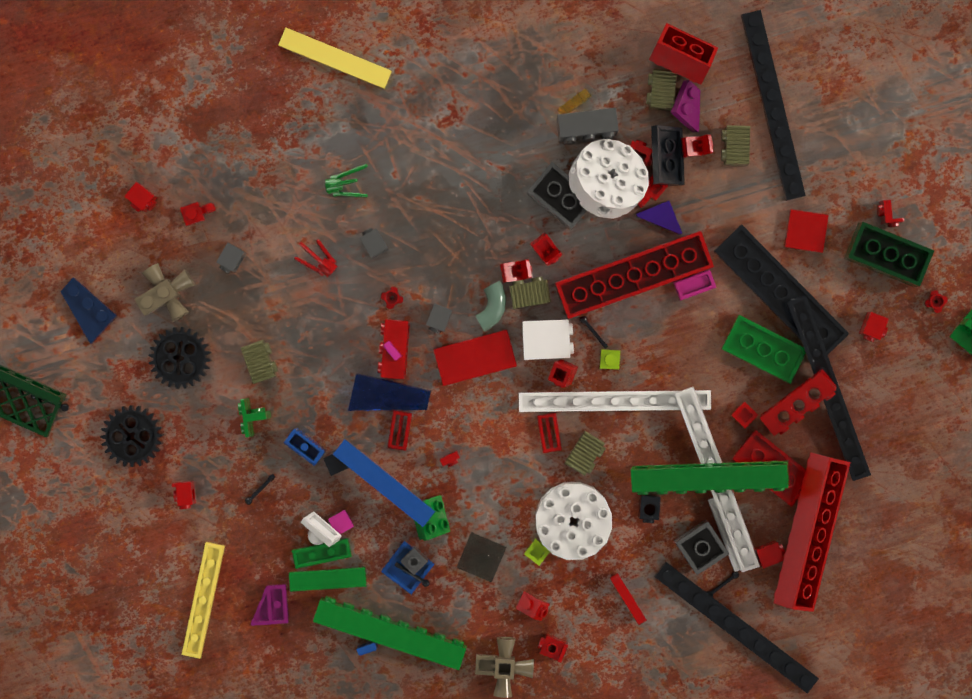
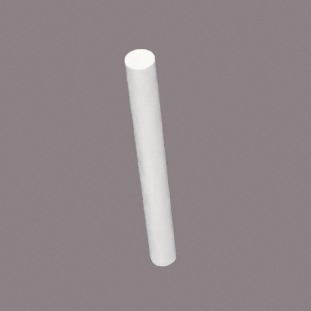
M714 497L710 498L708 502L725 548L729 552L728 556L734 572L741 570Z

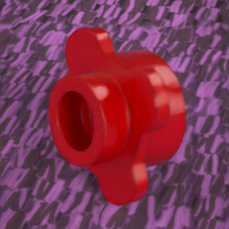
M391 287L389 291L381 294V299L386 302L388 309H393L395 305L403 302V297L398 294L396 287Z
M933 290L930 293L929 299L925 300V306L934 309L935 313H940L948 299L946 296L939 294L938 291Z

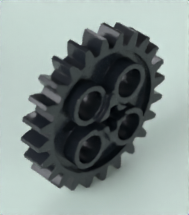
M173 327V333L165 330L166 336L159 334L161 340H154L157 346L150 347L154 354L148 355L153 358V361L149 362V364L155 365L151 372H158L155 378L162 377V384L169 381L168 387H172L174 383L176 389H179L181 384L184 389L188 387V383L191 386H195L194 380L201 382L199 376H206L207 374L204 372V369H210L206 362L212 361L207 358V355L211 354V352L205 350L209 344H202L205 338L198 339L199 332L192 335V329L190 328L186 333L184 327L180 328V332H178L176 327ZM180 341H183L181 356H184V360L179 361L176 359V356L180 355ZM171 342L176 346L173 353L167 350V346ZM189 344H193L195 347V351L191 355L186 351V347ZM169 361L174 364L172 372L166 370V364ZM179 363H180V371H181L180 375L177 374V371H178V368H179ZM187 363L193 365V371L190 374L185 371Z
M133 405L129 406V410H127L126 406H122V412L115 409L116 416L109 414L108 416L111 421H104L107 428H101V430L106 433L100 436V438L106 439V442L101 445L108 447L105 453H112L109 459L117 458L116 464L123 461V466L125 467L130 462V466L135 467L137 462L139 466H142V460L149 463V456L155 458L154 451H160L157 445L163 444L159 440V437L164 436V434L159 433L163 426L156 425L160 420H153L155 413L148 415V408L142 412L141 406H137L136 410ZM130 417L136 420V425L133 428L128 425ZM120 424H122L128 432L120 427ZM144 430L150 434L148 441L142 439L141 435ZM117 431L121 432L123 435V438L120 442H118L115 439V433ZM134 432L135 439L130 440L129 438L131 435L129 433ZM136 440L142 443L145 446V448H142ZM131 444L137 449L134 455L130 454L128 450Z

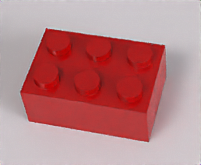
M666 23L649 60L658 66L671 70L674 74H679L688 78L691 82L701 85L712 65L718 47Z
M385 319V323H381L380 334L384 335V340L379 345V354H382V362H378L377 373L381 374V378L406 379L410 331L409 321ZM388 341L401 354L402 357L398 360H394L383 347Z

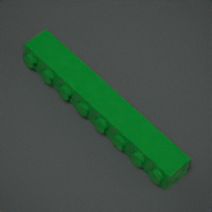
M788 461L633 466L631 468L632 492H637L638 495H647L649 492H656V494L662 495L667 494L668 491H676V494H685L687 491L706 493L707 490H714L715 493H724L726 490L745 492L746 489L762 492L765 489L773 488V491H784L785 488L789 487Z
M330 596L322 597L319 601L313 619L315 623L460 670L467 645H464L462 640L453 638L452 641L446 639L444 634L438 632L431 634L427 632L426 628L420 626L413 628L405 621L399 620L395 622L387 615L380 614V616H377L369 609L362 608V610L354 608L355 605L344 602V604L336 602L337 599Z

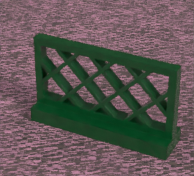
M0 365V382L3 387L0 391L4 390L8 401L0 403V417L47 438L67 394ZM16 387L20 396L12 399L8 388ZM30 394L35 396L38 404L29 406L25 396ZM22 398L26 408L17 411L13 401ZM47 402L55 405L53 412L49 414L46 413L43 406ZM10 403L14 413L9 415L4 413L1 405ZM39 406L43 416L35 419L31 408ZM27 410L31 421H21L18 413ZM44 418L47 424L46 430L39 429L36 421Z

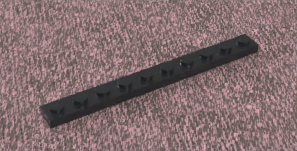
M761 10L741 15L785 199L788 201L804 197L806 194Z
M804 295L787 301L813 373L816 374L823 369L837 386L836 391H834L836 394L828 401L825 399L823 401L844 459L847 462H851L849 467L851 478L853 481L868 477L871 475L807 297Z
M666 561L654 576L807 694L819 678Z

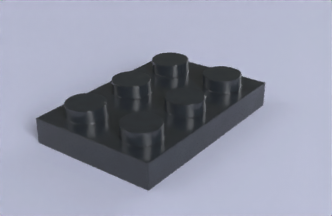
M661 125L651 126L653 184L685 185L681 140L683 138V129Z

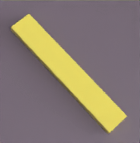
M285 28L279 42V46L382 89L386 88L392 71L288 28Z
M211 542L205 543L182 655L199 659L202 657L225 545Z

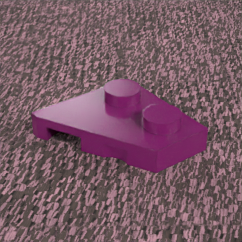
M683 80L671 114L692 133L699 132L700 89L690 80Z
M286 584L266 586L254 618L251 621V626L289 623Z

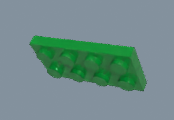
M738 315L721 348L791 384L806 354L804 347L741 315Z

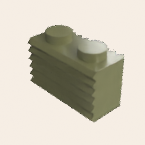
M653 69L652 74L648 75V85H651V92L647 93L646 104H649L650 110L671 111L675 99L676 74L671 70Z
M727 125L725 130L721 132V141L725 142L724 149H721V161H724L725 166H748L750 159V126Z
M543 277L531 278L532 282L524 283V280L512 282L513 285L509 286L513 309L551 303L547 279L543 280Z
M261 340L241 347L253 384L277 376L278 367L275 361H271L269 354H272L269 343Z
M584 430L564 463L584 476L586 473L590 474L596 465L593 463L596 457L600 458L606 449L603 447L605 443Z

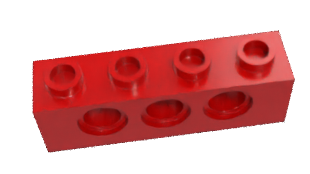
M821 369L762 413L760 419L774 436L778 433L782 435L789 429L788 426L791 423L795 422L797 424L805 417L804 414L809 410L810 412L815 411L820 406L819 403L822 400L828 401L836 394L834 391H836L837 386L826 372ZM816 388L820 391V395L814 397L809 391ZM796 400H801L804 402L805 406L802 408H798L795 406L794 402ZM785 411L789 414V418L782 419L779 413Z

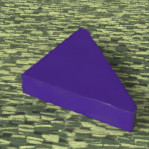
M670 201L636 214L637 217L678 235L682 234Z

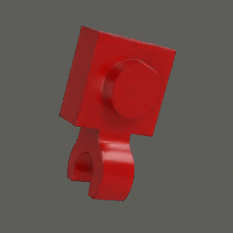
M652 175L649 178V186L645 196L637 205L640 208L644 207L650 198L656 201L668 185L653 184Z
M195 202L181 207L180 210L185 225L190 226L205 221L204 215L216 211L214 203L201 206L200 202Z

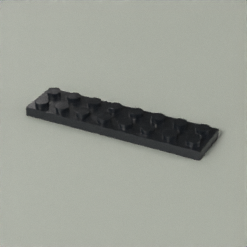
M742 224L713 251L800 340L801 338L787 301L806 295L827 355L849 335L841 324Z

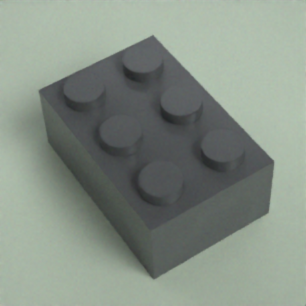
M616 108L558 114L556 119L559 142H563L564 145L575 144L576 140H583V143L593 142L595 138L613 139L619 131Z
M553 162L527 191V194L570 230L587 212L579 204L580 200L570 189L569 175Z

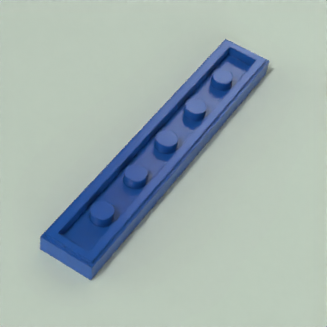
M346 439L333 453L336 458L422 527L426 525L436 512Z

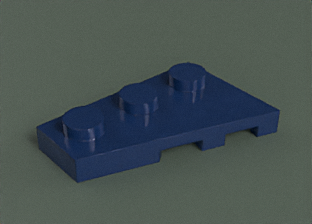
M74 277L61 290V294L90 344H93L117 315Z

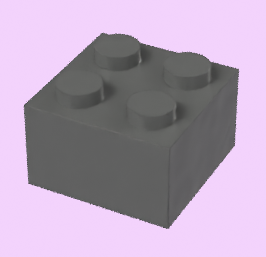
M707 520L702 521L673 540L696 575L729 555V552Z

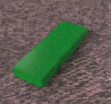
M348 538L340 539L330 547L323 543L292 550L295 569L352 557Z

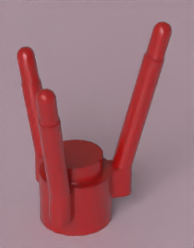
M319 239L316 242L328 260L326 258L322 260L300 242L299 245L320 263L318 265L319 268L298 257L294 259L316 271L322 277L325 275L328 278L338 267L335 264L336 260L331 257Z

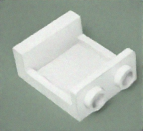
M569 319L522 321L524 360L570 358V354H574L573 342H570L569 336L573 335V324L569 323Z

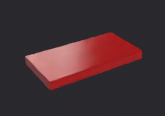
M508 330L433 349L443 386L517 366Z
M754 429L731 460L734 462L788 461L789 487L785 488L784 491H773V488L769 490L792 507L800 496L802 480L806 469Z

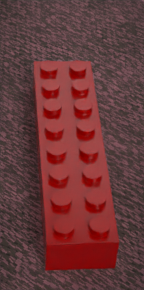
M701 231L561 280L555 283V287L566 318L571 319L713 268L714 265Z
M810 452L805 476L802 480L801 493L798 497L796 513L793 517L791 533L788 537L782 570L779 573L778 586L774 593V604L793 610L814 612L851 462Z

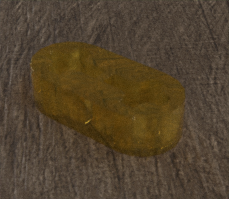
M585 88L558 108L557 111L560 114L571 113L591 98L592 95Z

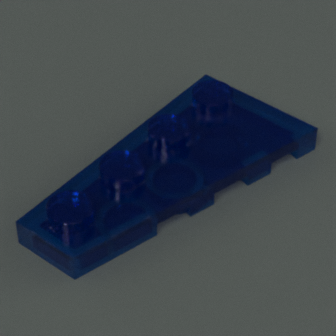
M357 373L348 411L427 410L431 390Z

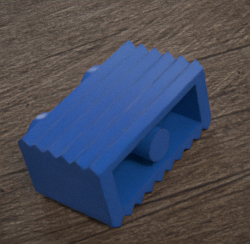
M299 428L293 429L284 441L285 445L313 466L317 465L327 451L323 446L320 447V444L314 442V439L311 440V437L302 433V430H299Z

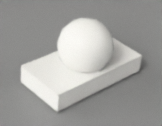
M314 511L301 521L309 529L308 539L314 545L325 543L330 547L342 537L341 534Z

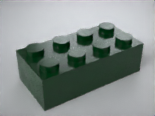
M860 222L857 224L844 259L912 287H920L934 250L868 223Z

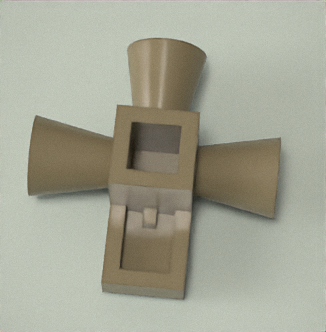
M159 263L150 266L142 272L155 286L134 299L144 316H147L161 306H167L172 322L181 319L189 313L177 300V298L181 297L179 291L195 286L193 279L185 269L173 281L164 279Z
M497 637L499 655L476 654L475 674L492 675L497 679L493 694L495 697H512L510 679L514 680V674L533 678L534 659L515 662V656H511L516 640L513 637Z

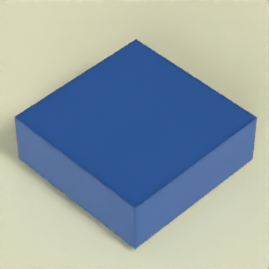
M371 641L359 645L356 650L358 655L361 656L377 650L378 645Z

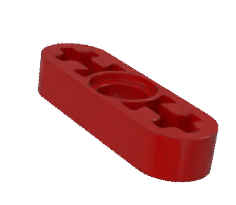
M617 573L610 577V580L638 625L647 621L619 574Z

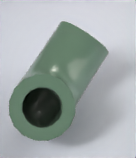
M501 281L483 289L487 296V306L481 313L475 316L484 332L496 325L505 312L507 298Z

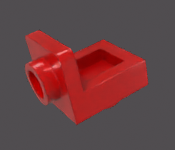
M711 134L681 138L683 157L705 156L713 153Z
M632 140L629 146L638 155L645 157L643 161L645 166H650L653 161L652 149L646 147L647 144L641 140H636V142Z
M891 200L879 202L877 215L881 217V225L887 224V228L899 227V223L904 222V218L893 219Z
M545 232L530 243L547 266L556 263L559 257L563 255Z
M529 259L500 264L503 283L532 278V266L529 263Z
M524 591L515 609L532 619L542 621L548 613L550 604Z

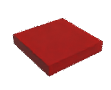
M790 209L784 248L823 253L829 215Z

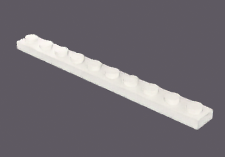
M694 387L676 392L675 397L700 463H722ZM711 490L741 572L760 567L759 559L733 490H726L724 493H715L714 490Z
M695 390L702 410H711V390ZM679 391L519 393V412L680 410L675 397V393Z

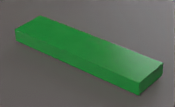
M366 567L289 572L290 592L367 587Z

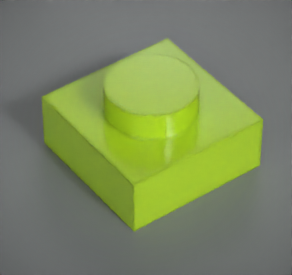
M601 349L600 369L619 370L620 350Z
M535 538L524 555L540 566L550 551Z

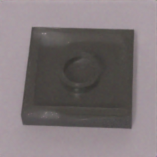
M471 532L456 568L492 582L507 546Z

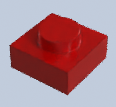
M743 402L731 416L745 429L758 414L746 402Z
M456 450L440 458L442 466L447 465L449 468L459 463L457 459L460 458V455Z

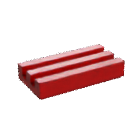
M393 410L387 448L407 450L412 413ZM400 415L396 445H392L396 416ZM404 416H408L403 446H400Z
M556 412L537 415L543 453L561 451L562 447ZM549 417H553L557 447L555 448L553 446ZM543 418H545L550 446L549 449H546L541 420Z

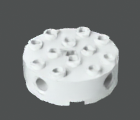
M601 139L591 142L575 158L569 171V186L572 193H575L576 197L580 200L579 204L585 210L598 217L614 219L629 213L644 198L649 186L648 170L643 159L631 146L617 140Z
M563 482L552 487L540 499L535 513L536 531L542 544L553 555L566 560H583L596 554L607 543L612 530V513L604 496L594 487L581 482ZM573 517L575 519L578 517L577 524H569L571 522L570 518Z

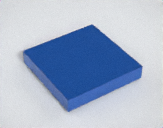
M404 541L381 572L412 595L421 582L395 566L396 562L404 566L400 561L413 548ZM428 559V562L416 575L424 579L435 563Z

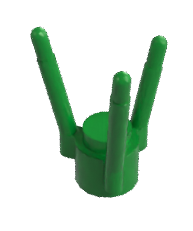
M368 164L358 166L338 175H332L330 179H325L327 194L333 193L334 197L367 198V194L340 192V190H343V185L356 183L358 179L342 181L339 178L367 168Z

